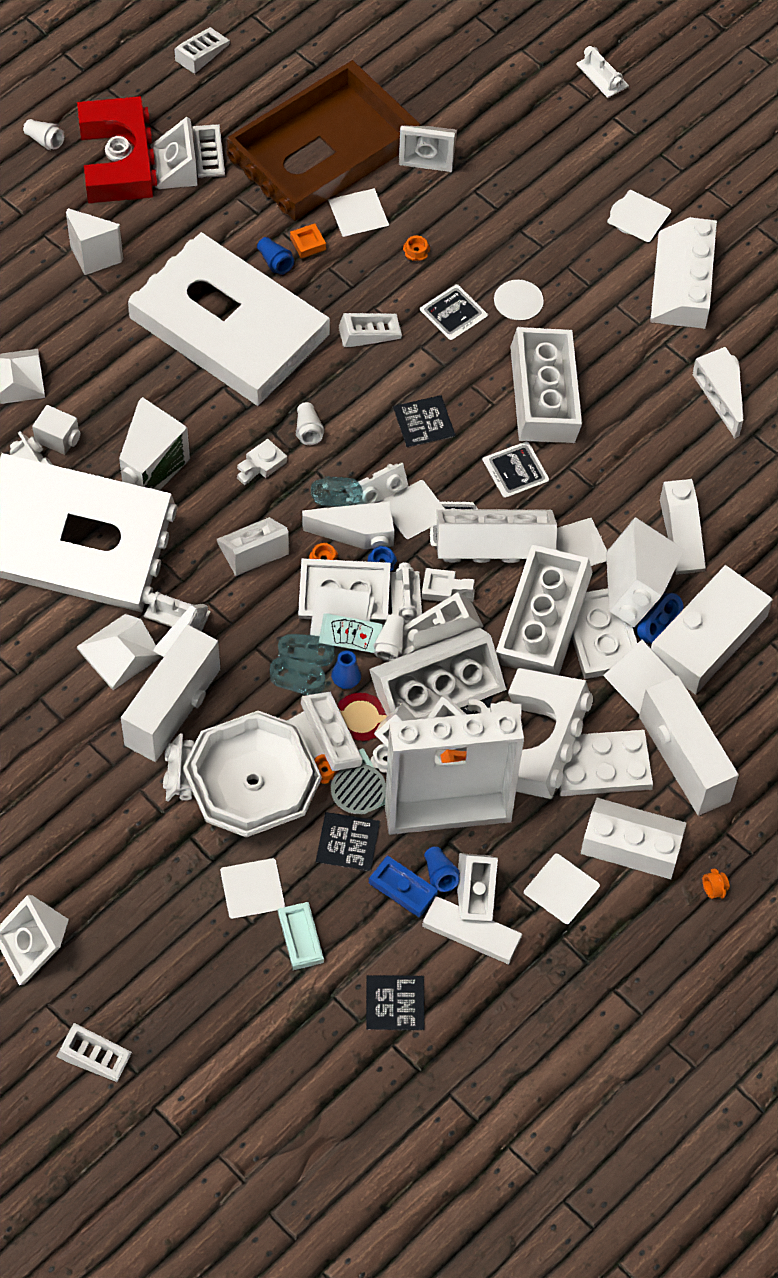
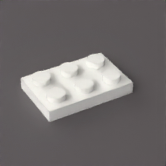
M302 558L298 619H312L318 585L370 593V596L374 597L370 622L385 623L388 616L391 563Z
M608 588L586 592L572 634V640L584 679L603 676L637 644L633 627L609 612Z
M645 730L580 734L579 737H576L573 743L572 758L570 762H566L562 771L563 780L559 787L560 796L652 790L653 781Z

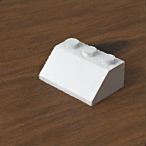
M596 798L584 836L581 854L671 879L686 822Z

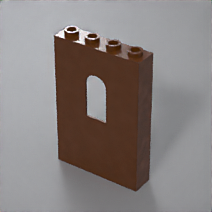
M351 60L228 136V150L226 152L230 161L233 164L237 163L244 170L247 178L251 181L254 180L260 186L264 195L271 197L277 203L282 213L288 214L296 221L398 156L401 126H420L421 124L359 65ZM318 138H321L335 152L301 174L290 173L284 168V161L289 156Z

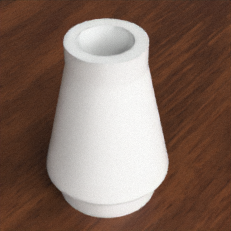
M29 119L23 128L26 135L32 137L47 150L58 149L64 141V131L58 124Z
M309 402L302 403L297 407L296 436L303 444L314 445L321 441L324 427L314 410L313 404Z
M394 614L387 616V620L373 645L375 649L374 654L378 658L391 661L397 659L402 654L403 626L405 622L403 617Z

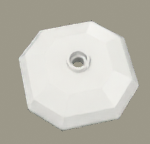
M259 710L201 731L183 766L184 773L205 822L244 837L252 836L305 816L322 779L299 726ZM256 779L258 780V783L255 785L248 784V780Z

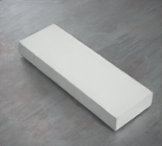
M331 692L302 696V708L332 771L360 767L363 759Z
M435 896L422 923L424 928L508 965L522 938V933L494 921L460 919L459 906Z

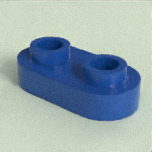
M663 593L661 598L638 623V636L646 644H652L682 612L683 602L677 594Z

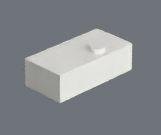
M517 327L510 348L519 441L575 443L582 426L573 332L572 330Z
M531 546L496 650L500 665L514 669L522 668L559 675L592 576L589 558L541 546Z
M725 565L652 642L651 650L675 676H679L684 686L696 695L768 617L773 599Z
M188 624L185 626L121 716L124 745L154 762L158 760L193 708H198L202 704L206 695V689L220 671L218 640Z
M677 675L645 689L639 718L697 815L700 816L729 803L739 774L679 676Z

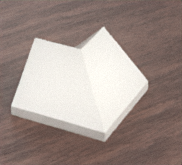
M401 126L399 165L452 172L457 130L432 126Z
M38 349L0 354V404L45 398Z
M124 614L77 646L79 652L112 690L161 658V655L153 651L156 645L142 620Z
M27 895L0 924V950L19 986L25 985L61 947L69 920L33 895Z

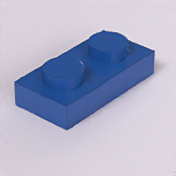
M388 855L369 877L370 885L419 918L432 903L435 896L438 895L437 888Z

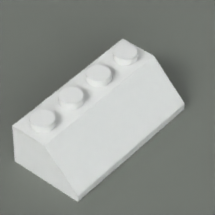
M689 217L659 231L651 323L706 328L710 310L717 220Z
M436 509L438 559H443L445 562L455 563L460 562L461 559H473L474 562L486 563L490 559H502L503 562L516 563L520 559L528 558L532 545L556 550L557 523L552 510Z
M479 627L369 669L377 697L387 716L402 703L416 719H427L442 695L446 694L461 708L468 705L469 699L482 700L507 690L492 637Z

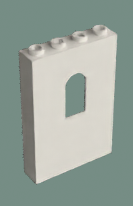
M202 232L194 239H190L185 244L183 250L176 256L171 257L165 267L157 274H153L147 284L139 291H135L128 301L130 319L257 406L330 335L329 317ZM195 282H208L241 305L223 321L190 299L187 290Z
M2 453L0 458V578L142 612L144 604H147L149 594L153 592L150 584L153 576L157 577L161 560L158 557L161 549H165L167 546L169 532L166 531L169 521L173 522L175 519L177 505L174 503L171 493ZM68 514L115 525L121 532L120 543L110 551H102L60 540Z
M509 710L389 722L385 811L389 835L511 822L524 742L520 711ZM467 747L466 761L435 764L436 750Z

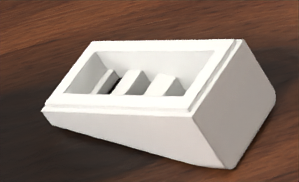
M209 27L178 45L174 49L175 61L195 74L230 44V40ZM211 37V38H213L214 40H216L217 42L215 43V42H213L212 40H210L209 38Z
M220 124L193 126L192 135L198 178L225 176ZM214 139V142L200 143V140ZM215 148L216 151L201 152V149ZM217 156L216 160H202V157ZM218 165V169L203 170V166Z
M343 313L339 324L344 347L368 345L401 339L402 337L397 314ZM384 324H388L389 330H385Z
M205 604L191 605L155 646L153 651L164 657L187 624L198 630L208 611V606Z
M73 1023L56 1057L117 1082L132 1052ZM76 1039L82 1041L77 1052L72 1050ZM88 1044L94 1046L89 1058L83 1055ZM100 1049L107 1051L101 1064L95 1061ZM112 1055L119 1056L113 1069L108 1068L107 1065Z

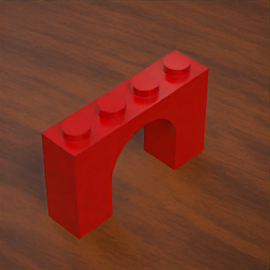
M141 96L77 102L81 140L121 136L126 138L134 148L122 160L84 165L88 204L152 198V186H157L156 169L150 170V165H155L153 148L148 149L147 144H152L150 127L145 128V123H149L148 107H142Z

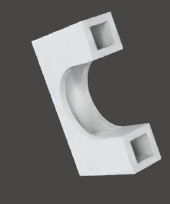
M518 668L508 691L511 702L513 704H521L522 711L551 717L556 721L553 733L545 742L537 747L522 750L516 792L552 799L555 789L561 786L563 780L562 771L566 762H570L572 758L573 743L575 738L579 737L582 732L583 718L586 711L591 709L593 695L589 691L586 680Z

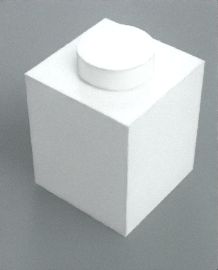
M46 405L32 426L34 438L41 445L63 455L67 453L71 446L74 447L80 438L77 418L49 405Z

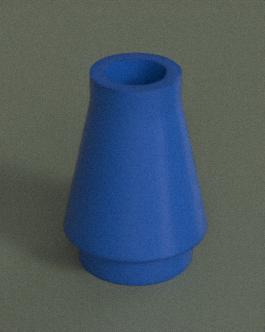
M264 237L258 242L257 249L261 252L272 272L285 274L291 270L294 265V258L290 250L275 243L269 237Z
M342 651L338 655V660L331 673L333 682L342 689H351L361 680V671L356 662V656L351 651Z
M429 848L425 852L424 858L427 862L430 884L441 892L454 889L459 883V869L446 857L441 848Z

